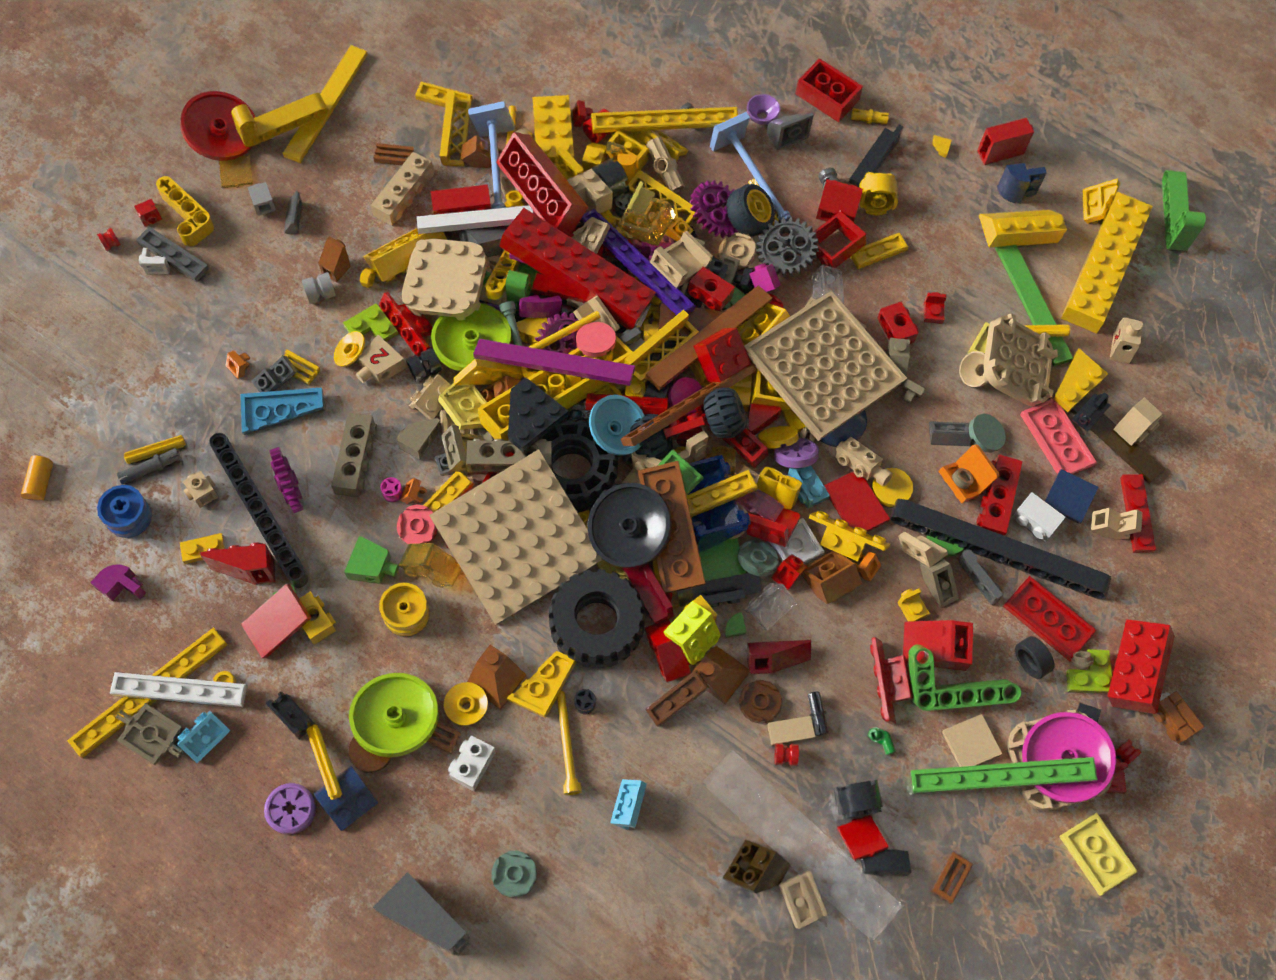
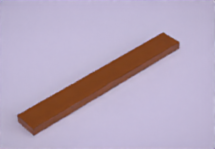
M758 285L647 372L645 377L658 390H661L698 360L693 345L723 328H739L772 301V297Z
M750 364L722 382H712L623 436L620 439L623 446L639 444L702 405L705 397L715 389L729 388L757 371L756 366Z

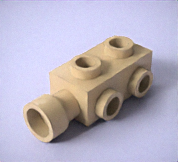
M850 437L845 442H840L837 446L836 458L842 466L847 465L853 469L856 476L864 477L867 480L872 476L883 487L891 480L893 473L880 467L883 459L854 438Z

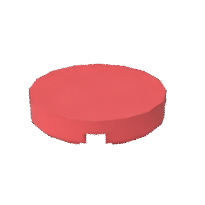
M588 323L577 332V348L583 351V354L586 356H604L615 347V331L605 323Z
M418 504L406 508L400 514L397 521V532L400 538L407 544L417 547L431 542L438 531L429 516L434 512L428 507Z

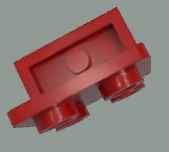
M763 503L756 515L749 513L747 516V535L786 547L800 520V514L770 503Z

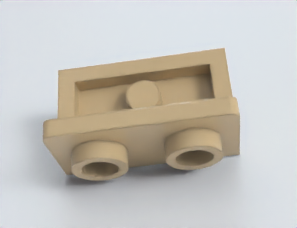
M439 374L433 377L429 376L423 382L424 388L421 391L418 390L411 397L412 403L409 405L412 409H418L429 420L434 419L443 408L438 401L439 395L451 386Z

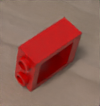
M841 211L814 231L816 232L817 237L815 239H818V243H821L836 230L842 232L852 241L834 256L828 254L820 245H816L819 249V252H815L817 258L824 267L827 266L831 271L866 245V233Z

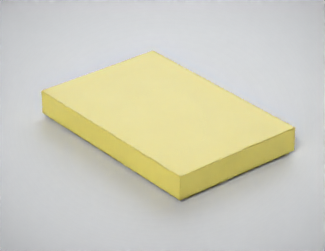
M1095 813L1059 836L1099 896L1138 872L1098 813Z

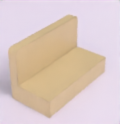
M598 296L590 299L573 312L577 319L580 320L598 311L601 318L594 322L605 323L611 326L614 331L620 328Z
M906 532L898 536L903 552L928 567L933 566L948 555L946 549L924 536L915 538Z

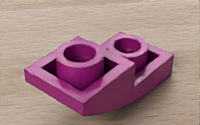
M538 295L520 298L518 315L528 318L554 317L556 314L560 315L562 299L559 295L541 299Z

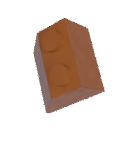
M831 551L808 564V568L801 574L815 595L826 604L835 602L839 597L852 592L862 584L855 563L835 551Z

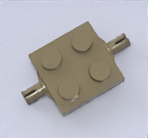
M146 703L133 716H130L123 710L119 713L126 718L117 714L116 718L126 724L124 732L117 741L155 766L167 752H170L177 758H180L181 755L175 750L181 754L184 753L181 748L174 744L176 737L183 727Z

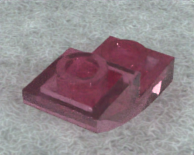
M759 489L736 499L749 512H756L763 518L775 521L784 508L781 503Z

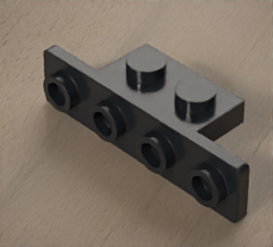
M745 573L707 580L706 585L677 591L680 607L687 606L701 595L710 607L713 608L720 606L719 602L727 601L728 604L739 603L741 598H745V595L760 593L762 589L759 576Z

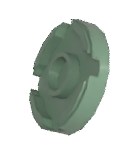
M980 414L970 421L969 435L971 439H974L975 444L988 453L1001 449L1006 439L1005 431L1002 424L995 417L989 414Z
M755 540L744 542L737 556L739 564L743 569L756 576H769L773 574L779 564L776 551L761 541L759 543L754 542Z
M508 851L495 861L492 867L491 879L495 888L502 895L509 898H519L526 895L534 887L537 879V869L534 861L526 853Z

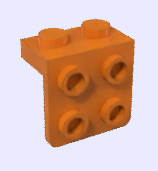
M977 444L972 445L956 462L943 466L938 471L961 504L977 498L999 477V472ZM959 468L968 470L973 476L974 482L967 489L958 487L952 479L953 473Z

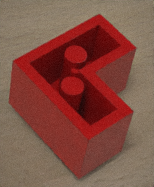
M668 619L656 626L653 624L645 627L649 646L656 655L660 673L666 682L691 674L689 668L691 664L688 662L682 648L664 634V631L671 624Z

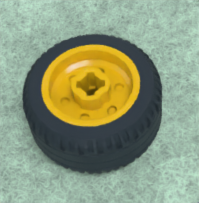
M746 184L733 191L728 197V217L734 228L741 234L749 235L750 237L762 233L764 229L768 230V224H773L775 217L773 202L767 192L760 186Z

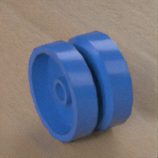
M114 486L105 491L98 501L97 513L99 518L110 532L118 537L131 538L138 536L150 525L152 519L151 507L141 493L132 486Z

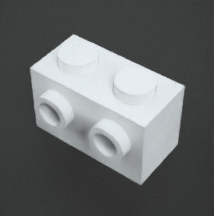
M471 735L469 740H464L459 750L461 754L457 760L454 759L448 771L450 772L451 780L475 791L496 751L493 746Z

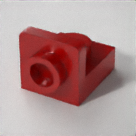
M152 198L134 206L144 227L162 220Z
M939 292L927 293L924 301L925 323H944L946 294Z
M791 554L783 560L771 578L788 591L808 567L799 557Z
M1116 759L1111 785L1105 793L1124 794L1127 792L1124 770L1128 768V763H1123Z

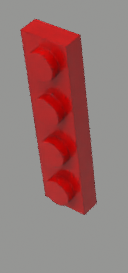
M587 393L585 410H592L599 400L609 396V394ZM625 396L634 401L640 407L643 414L660 415L667 410L668 398Z
M1123 474L1120 480L1126 512L1133 510L1143 512L1141 532L1130 534L1133 553H1153L1156 550L1143 474Z

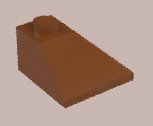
M490 644L476 662L467 682L480 686L484 690L488 702L501 710L508 701L507 697L514 693L526 677V674L507 655Z
M717 645L704 656L693 670H698L710 687L707 692L725 705L750 673L747 667Z

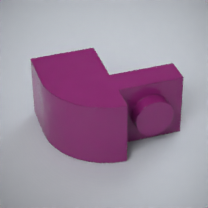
M110 565L101 570L90 582L96 590L111 601H114L124 588L140 600L146 594L141 588L143 584L135 578L134 572L125 565Z

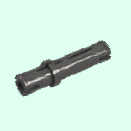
M174 448L161 455L156 454L150 460L118 472V479L122 478L120 483L124 485L157 469L162 470L166 465L178 460L180 461L181 457L177 449Z

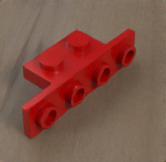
M385 292L379 307L413 353L421 356V352L430 348L423 337L431 335L432 325L423 314L421 316L414 315L405 304L398 305L389 292Z
M874 637L871 638L872 645H870V651L875 658L876 665H874L873 669L879 682L877 693L879 698L882 699L881 716L883 720L893 725L896 724L893 703L913 699L907 661L904 655L885 659L882 641Z

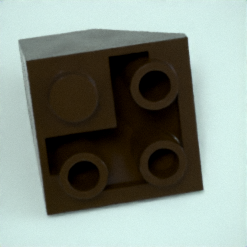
M745 839L723 879L757 894L778 886L791 865L778 852Z

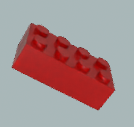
M1126 619L1107 696L1113 707L1157 714L1175 638L1170 625Z

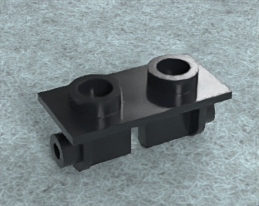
M1104 392L1098 395L1094 393L1071 420L1088 432L1111 406L1108 403L1109 395Z

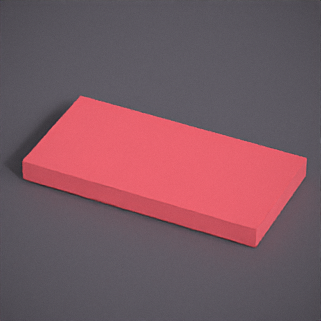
M1050 399L1021 412L1022 419L1057 474L1062 469L1075 475L1097 464V461L1069 417L1056 401Z

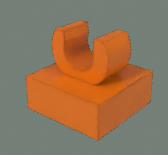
M233 350L227 353L226 367L237 379L245 376V369L250 366L247 362L250 360V357L247 353L238 355Z
M413 478L406 482L400 501L406 504L412 501L417 504L422 503L423 499L418 497V492L421 494L427 492L426 488L420 487L422 481Z
M869 551L866 556H861V563H855L863 579L871 582L880 569L881 564L876 554Z

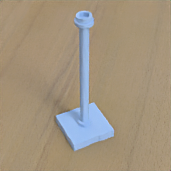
M502 101L468 109L469 117L479 137H490L495 201L492 204V209L506 208L505 203L502 202L500 168L496 163L499 158L497 133L515 130V124L505 102Z
M747 112L714 126L710 142L712 151L714 152L733 143L759 186L770 196L774 209L779 215L777 217L778 221L782 222V217H784L785 221L788 222L791 217L790 212L784 211L740 142V139L745 136L750 119Z

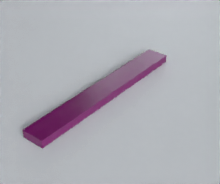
M479 339L473 353L475 359L628 386L631 385L635 372L634 365Z

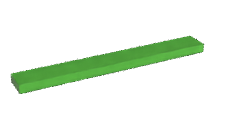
M1017 245L995 247L1032 324L1056 325ZM1050 337L1048 340L1052 344L1053 350H1058V357L1052 359L1053 366L1071 362L1073 357L1063 337Z
M1094 757L911 770L913 794L1097 781Z

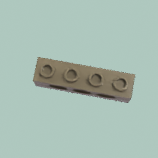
M348 412L331 485L336 495L359 497L360 490H364L365 479L363 476L364 472H367L369 468V460L367 458L368 454H371L373 450V442L371 440L372 436L376 435L377 423L374 422L372 415ZM358 435H364L362 438L356 439ZM354 453H360L357 457H351ZM355 471L354 475H347L349 472Z
M474 439L473 441H467L468 472H502L527 457L526 454L533 453L538 449L552 470L551 441L539 439L526 451L522 452L510 441H505L504 439H495L494 441ZM488 452L493 453V455L490 457L484 456V454ZM507 453H514L512 457L505 456Z

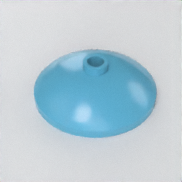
M606 396L599 400L591 410L589 417L591 434L596 443L608 453L619 456L631 454L641 446L639 444L623 446L620 439L630 433V427L636 423L634 421L638 418H643L644 414L634 401L625 396Z

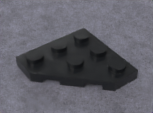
M525 377L511 388L508 427L509 441L522 452L526 451L569 416L568 410Z

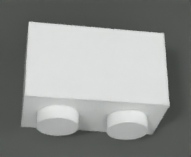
M1032 492L1012 516L1018 524L1027 527L1037 538L1043 539L1045 542L1065 518L1064 515Z

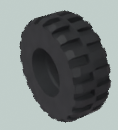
M565 420L566 422L559 423L541 439L551 441L552 466L558 458L567 454L581 455L590 462L591 469L584 476L576 479L563 478L555 473L552 468V472L573 507L579 513L589 507L592 509L600 494L615 484L618 471V456L608 453L596 443L586 421L579 420V422H573V420Z
M590 569L583 571V574L579 576L574 574L570 577L568 583L563 582L559 586V592L554 593L552 597V604L549 607V626L553 642L557 644L558 650L561 653L566 654L572 660L580 662L581 666L589 668V665H596V669L604 668L606 664L614 666L618 664V660L627 659L631 651L636 650L644 633L645 606L644 602L640 600V593L637 588L633 589L631 587L632 583L628 579L624 578L622 580L619 578L620 574L616 572L609 574L605 573L604 569H598V572H591ZM602 603L611 607L616 612L617 623L609 632L594 635L585 632L578 626L577 614L583 607L589 604Z

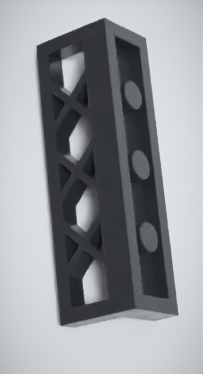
M899 124L894 132L884 128L850 177L849 183L859 187L867 173H877L899 142L904 126Z

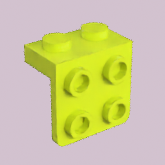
M694 601L664 631L666 637L682 648L688 662L692 665L703 659L705 653L718 642L721 635L712 614Z

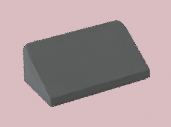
M295 191L288 201L284 227L285 234L299 233L303 202L298 191Z
M929 422L931 445L970 446L969 423Z

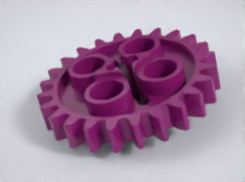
M709 180L705 183L702 182L691 195L692 200L690 204L693 206L690 210L695 211L693 217H698L697 224L702 223V229L708 228V234L713 231L715 237L720 234L724 238L726 235L731 237L733 234L738 233V231L732 225L727 213L728 197L735 190L732 189L730 191L728 184L723 187L721 181L718 185L715 180L711 183Z
M566 312L562 313L561 317L559 314H556L554 319L550 317L547 319L548 323L544 322L541 324L544 329L537 330L541 336L536 337L535 340L539 342L560 331L563 326L567 327L579 320L577 318L574 319V313H571L569 317H567ZM578 330L556 341V350H552L550 345L542 350L565 354L570 353L577 348L576 335ZM566 341L569 343V344L567 345V346H568L567 349L564 347V346L566 345V343H565Z
M280 447L269 450L272 458L270 463L275 474L274 479L287 505L290 504L293 513L304 510L301 502L303 497L298 487L299 482L294 470L290 467L287 457L283 456Z

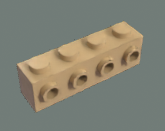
M412 152L371 204L373 216L391 226L396 220L398 221L406 207L412 204L413 198L422 191L424 184L433 177L432 161Z

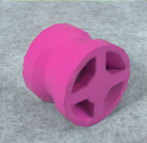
M389 477L381 483V492L386 501L397 502L401 499L403 489L398 479Z

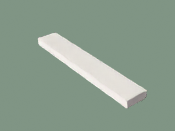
M530 206L417 216L418 234L510 225L523 207L532 213L533 209Z
M115 672L110 694L112 696L243 708L247 685Z

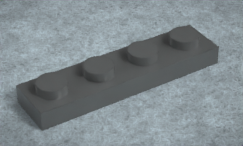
M148 227L136 239L139 245L148 248L156 256L165 257L169 265L195 282L209 270L207 264L151 227Z

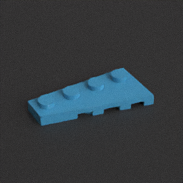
M309 388L240 394L243 435L324 409L323 389Z

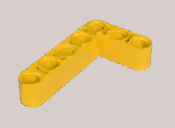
M313 93L256 118H253L248 106L245 104L235 107L231 113L244 145L251 147L323 117L329 110L320 93Z

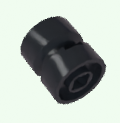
M432 348L421 352V356L414 355L406 359L408 368L416 382L426 379L428 374L435 375L442 371L439 359ZM423 361H426L429 367L425 368Z

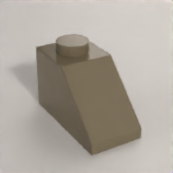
M890 338L886 354L906 376L910 357V340Z
M435 418L408 424L406 429L401 430L398 434L397 442L399 448L420 460L442 430L440 420Z
M942 558L931 567L920 563L924 582L940 607H944L959 599L949 562Z

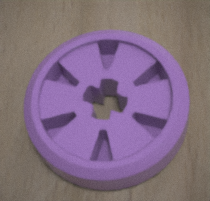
M799 438L791 446H786L785 443L781 444L779 448H774L775 461L788 468L808 467L819 458L817 444L805 438Z
M295 783L284 784L274 789L268 796L264 807V814L268 824L275 831L285 835H293L305 830L313 821L316 813V803L313 795L304 786ZM291 803L296 807V810H292L293 813L289 815L285 808H288V804Z

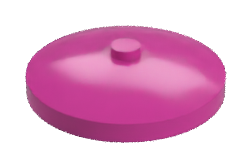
M1060 712L1044 717L1030 729L1023 744L1022 762L1094 757L1097 781L1033 785L1040 793L1058 802L1081 803L1096 797L1110 783L1115 770V749L1109 735L1097 722L1078 713Z

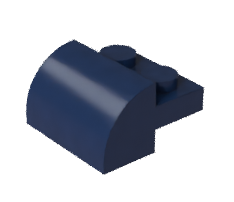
M1025 163L1007 165L997 186L999 194L1011 203H1021L1024 196L1031 197L1036 195L1047 174L1045 167L1027 169Z
M352 766L336 776L342 792L340 798L332 800L328 795L325 785L314 793L319 803L340 831L344 830L378 804Z

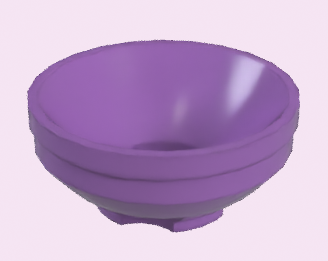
M756 95L747 104V114L757 124H769L772 120L777 119L780 113L778 101L770 95ZM763 112L767 117L762 119L757 114Z

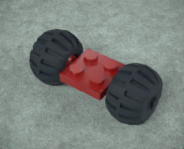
M726 387L715 389L704 399L705 412L702 413V410H697L690 413L686 419H683L682 416L640 442L639 445L641 447L635 453L637 455H646L647 458L655 457L663 460L673 449L672 435L696 428L707 422L715 436L725 439L736 437L747 426L745 410L738 393L734 389ZM644 414L643 418H638L634 421L636 423L630 427V432L658 415Z

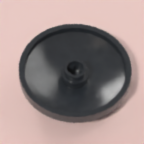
M623 483L605 491L594 503L588 518V536L592 547L602 559L621 568H637L655 560L667 546L672 531L671 513L665 500L650 487L638 483Z

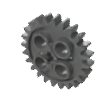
M782 217L781 223L774 220L775 225L768 224L769 230L764 229L763 235L758 236L760 242L756 243L757 248H759L756 252L759 255V262L765 263L766 266L773 263L776 274L778 275L782 272L784 278L786 273L793 277V272L795 271L800 275V269L802 268L807 271L806 264L813 265L812 259L817 258L815 252H819L818 246H816L819 243L818 239H815L817 237L816 232H812V226L807 227L806 221L800 224L799 218L795 222H793L792 217L789 218L788 222L785 221L784 217ZM785 233H789V234H790V235L787 236V237H782V235L785 234ZM799 243H805L804 246H797ZM772 248H778L774 252L770 251ZM789 257L793 258L792 261H785Z

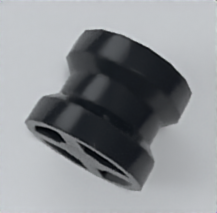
M589 689L579 690L574 697L575 709L581 714H589L594 711L596 707L595 694Z

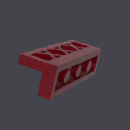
M648 564L637 568H622L628 580L632 583L633 589L637 588L639 591L640 600L644 602L645 609L655 626L674 616L673 606Z

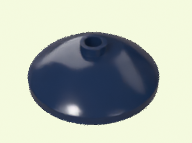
M865 409L819 441L837 447L840 442H845L850 437L858 441L864 434L867 426Z

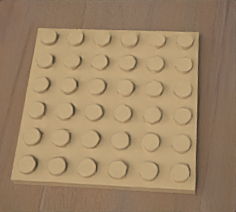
M832 290L744 346L749 359L818 441L904 383L907 379Z
M539 449L429 515L495 625L557 588L563 582H567L572 575H578L603 560L592 547L586 526Z

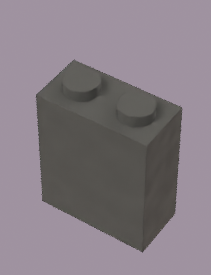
M509 225L461 230L459 238L460 241L472 242L482 246L487 258L500 255L504 251L500 247L502 234Z

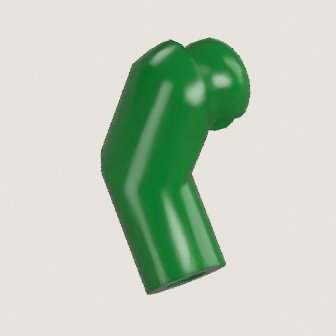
M877 727L869 730V738L881 744L886 755L896 753L889 732Z

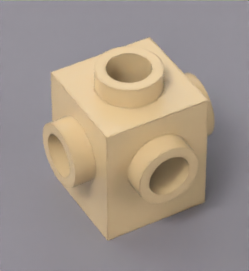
M202 471L193 473L186 480L182 481L186 486V489L183 490L190 501L194 499L200 508L218 498L212 488L216 486L209 475L205 477Z

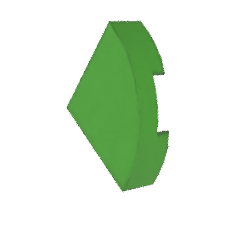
M742 612L735 614L728 621L725 629V638L747 633Z

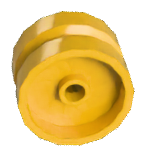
M410 583L392 585L383 593L379 602V611L386 627L396 635L412 636L417 634L426 626L429 620L430 609L423 591L416 585Z

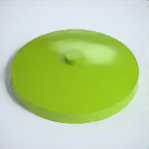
M481 304L479 310H475L471 315L465 317V320H457L456 317L440 316L435 322L431 333L433 350L438 359L449 368L457 371H462L475 359L473 353L479 339L511 344L512 340L511 329L507 319L500 311L486 304Z
M389 673L372 679L357 692L349 710V724L356 741L368 752L382 757L403 756L419 749L434 733L439 717L438 704L432 689L420 678L406 673Z

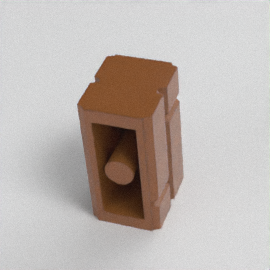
M1178 691L1161 700L1157 714H1153L1154 718L1158 722H1162L1167 729L1168 737L1178 744L1205 727Z

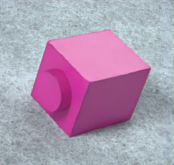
M765 263L754 267L755 271L750 273L754 287L756 288L759 285L765 292L774 290L781 285L773 263L767 266Z

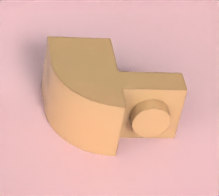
M1111 508L1094 511L1092 514L1091 531L1104 537L1128 539L1130 534L1141 532L1143 512L1133 510L1118 513Z

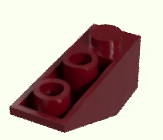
M793 640L747 643V663L750 674L774 673L810 661L812 641Z

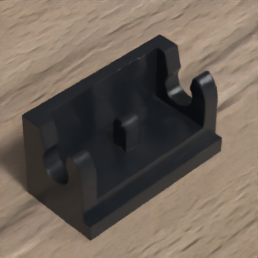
M279 692V697L275 701L270 699L265 704L299 740L307 733V728L315 723L287 693Z

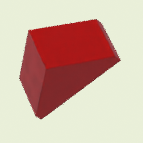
M751 403L747 429L756 436L779 419L781 408L779 406Z

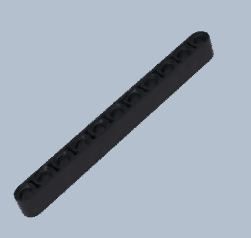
M897 499L895 501L890 517L891 522L926 536L937 537L938 540L952 545L954 543L958 544V547L964 550H972L977 555L1093 598L1105 599L1107 597L1111 576L1104 572L909 500Z

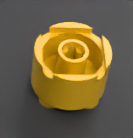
M873 172L865 175L859 186L863 188L860 207L864 208L866 213L870 215H884L890 209L893 211L898 205L895 176L891 173Z

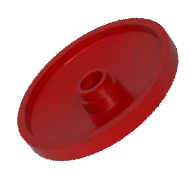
M208 91L194 96L185 104L181 113L180 128L183 138L195 152L212 160L229 161L244 156L253 146L246 147L236 129L231 112L235 107L247 104L240 98L221 91ZM248 106V108H249V110H250V112H251L253 118H256L255 115H254V113H253V111H252L251 108Z

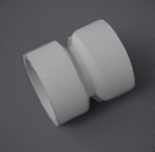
M328 272L318 275L317 279L310 277L302 280L309 304L319 302L322 297L324 299L336 297Z

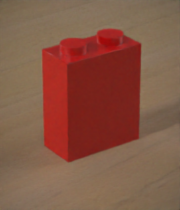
M1027 117L986 128L977 150L983 164L987 165L1024 155L1034 134V128L1029 123Z

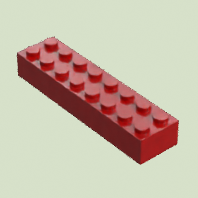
M524 207L502 234L501 248L585 302L598 296L614 320L628 330H632L636 326L656 294L649 287Z

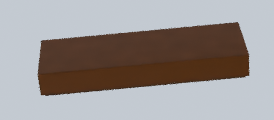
M695 670L645 710L656 726L660 727L710 687L699 671Z

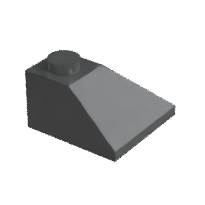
M810 112L785 116L769 122L767 135L776 150L809 138L814 114Z

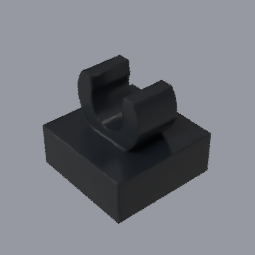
M715 259V261L710 262L707 269L725 280L728 265L723 264L722 260Z
M744 269L743 275H735L733 281L737 283L736 287L742 289L745 295L755 288L750 277V273L753 272L752 269Z

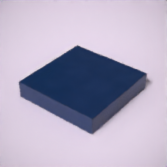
M1060 469L1045 502L1066 518L1080 524L1098 490V486Z

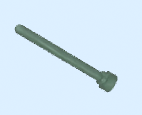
M509 301L500 304L501 314H504L510 325L514 345L523 346L514 314H516L515 302Z

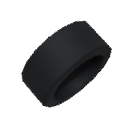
M1030 636L1016 644V657L1020 665L1031 677L1041 679L1054 670L1055 663L1052 654L1038 638Z

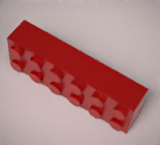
M513 132L496 161L497 165L538 217L570 237L588 209L587 204L531 135Z

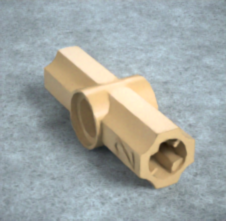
M661 137L651 139L647 142L646 146L649 148L653 158L654 170L661 175L668 189L674 193L680 192L684 189L685 185L677 171L676 160L671 158Z

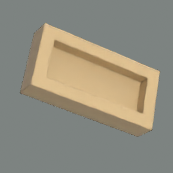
M811 716L767 724L772 746H775L776 743L787 744L815 739Z

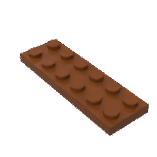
M674 461L638 470L640 484L656 491L665 500L671 513V536L663 552L656 558L664 593L667 594L706 585L680 462Z

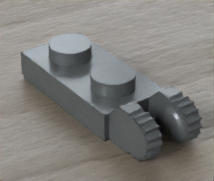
M964 550L958 560L961 567L991 605L996 604L1003 596L1000 586L993 582L987 570L979 565L977 556L973 554L972 550Z

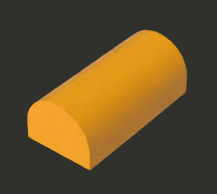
M618 153L617 161L626 173L628 180L625 181V184L627 186L636 174L637 155Z
M31 456L21 492L23 499L44 500L53 467L52 460L43 456Z

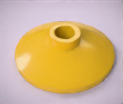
M354 331L340 340L334 352V361L338 366L347 367L359 358L365 346L364 335Z
M463 682L453 686L447 692L444 699V710L447 717L452 722L462 726L477 723L483 718L488 707V700L484 690L470 682ZM464 703L471 704L468 709H464L462 706Z

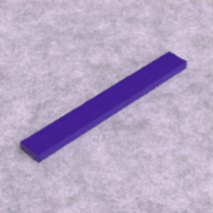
M595 209L582 216L579 222L583 225L593 217L611 226L602 244L645 286L655 291V295L675 315H678L683 309L688 314L695 310V305L678 288L674 287Z

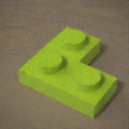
M377 303L343 322L344 327L349 333L358 331L364 335L372 331L375 337L379 335L386 342L398 335L397 330Z
M1088 649L1086 652L1091 653L1094 663L1087 670L1068 669L1066 671L1068 692L1108 694L1112 680L1109 650Z

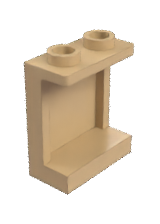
M686 231L680 240L666 249H663L661 246L655 249L650 263L674 287L678 288L692 279L702 267L707 268L713 256Z

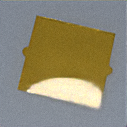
M250 155L241 156L229 161H219L222 189L230 187L239 188L240 186L253 184Z

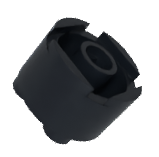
M614 158L591 168L613 192L612 200L629 192V185L626 186L625 181L628 180L626 173L618 161L613 162Z
M878 780L833 788L838 813L842 815L843 819L860 816L859 812L864 811V815L882 812L881 807H883Z

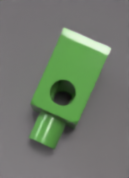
M359 536L344 573L349 580L380 584L385 574L396 577L399 565L390 562L391 555L387 549Z

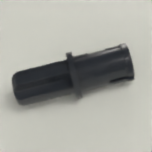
M811 692L807 696L811 710L809 716L813 719L815 736L829 734L825 718L827 712L823 709L820 692Z

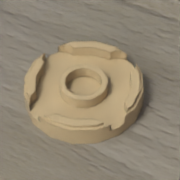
M735 233L731 237H726L720 244V259L722 255L740 260L737 270L747 268L756 258V244L749 235Z

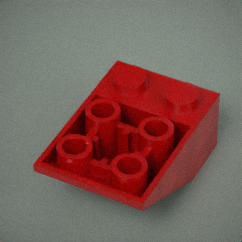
M255 542L249 546L242 547L232 545L227 549L210 548L207 551L200 552V556L213 571L254 585L276 582L274 557L265 543Z
M955 620L904 622L903 655L906 657L907 664H909L908 654L910 648L918 644L932 652L934 667L966 671L972 665L973 623ZM924 651L918 653L917 661L924 658Z

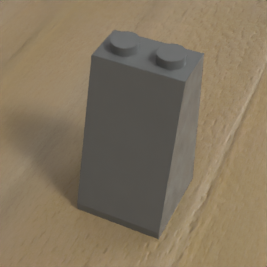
M408 872L373 906L381 916L452 955L456 952L460 954L469 945L467 942L470 938L469 935Z

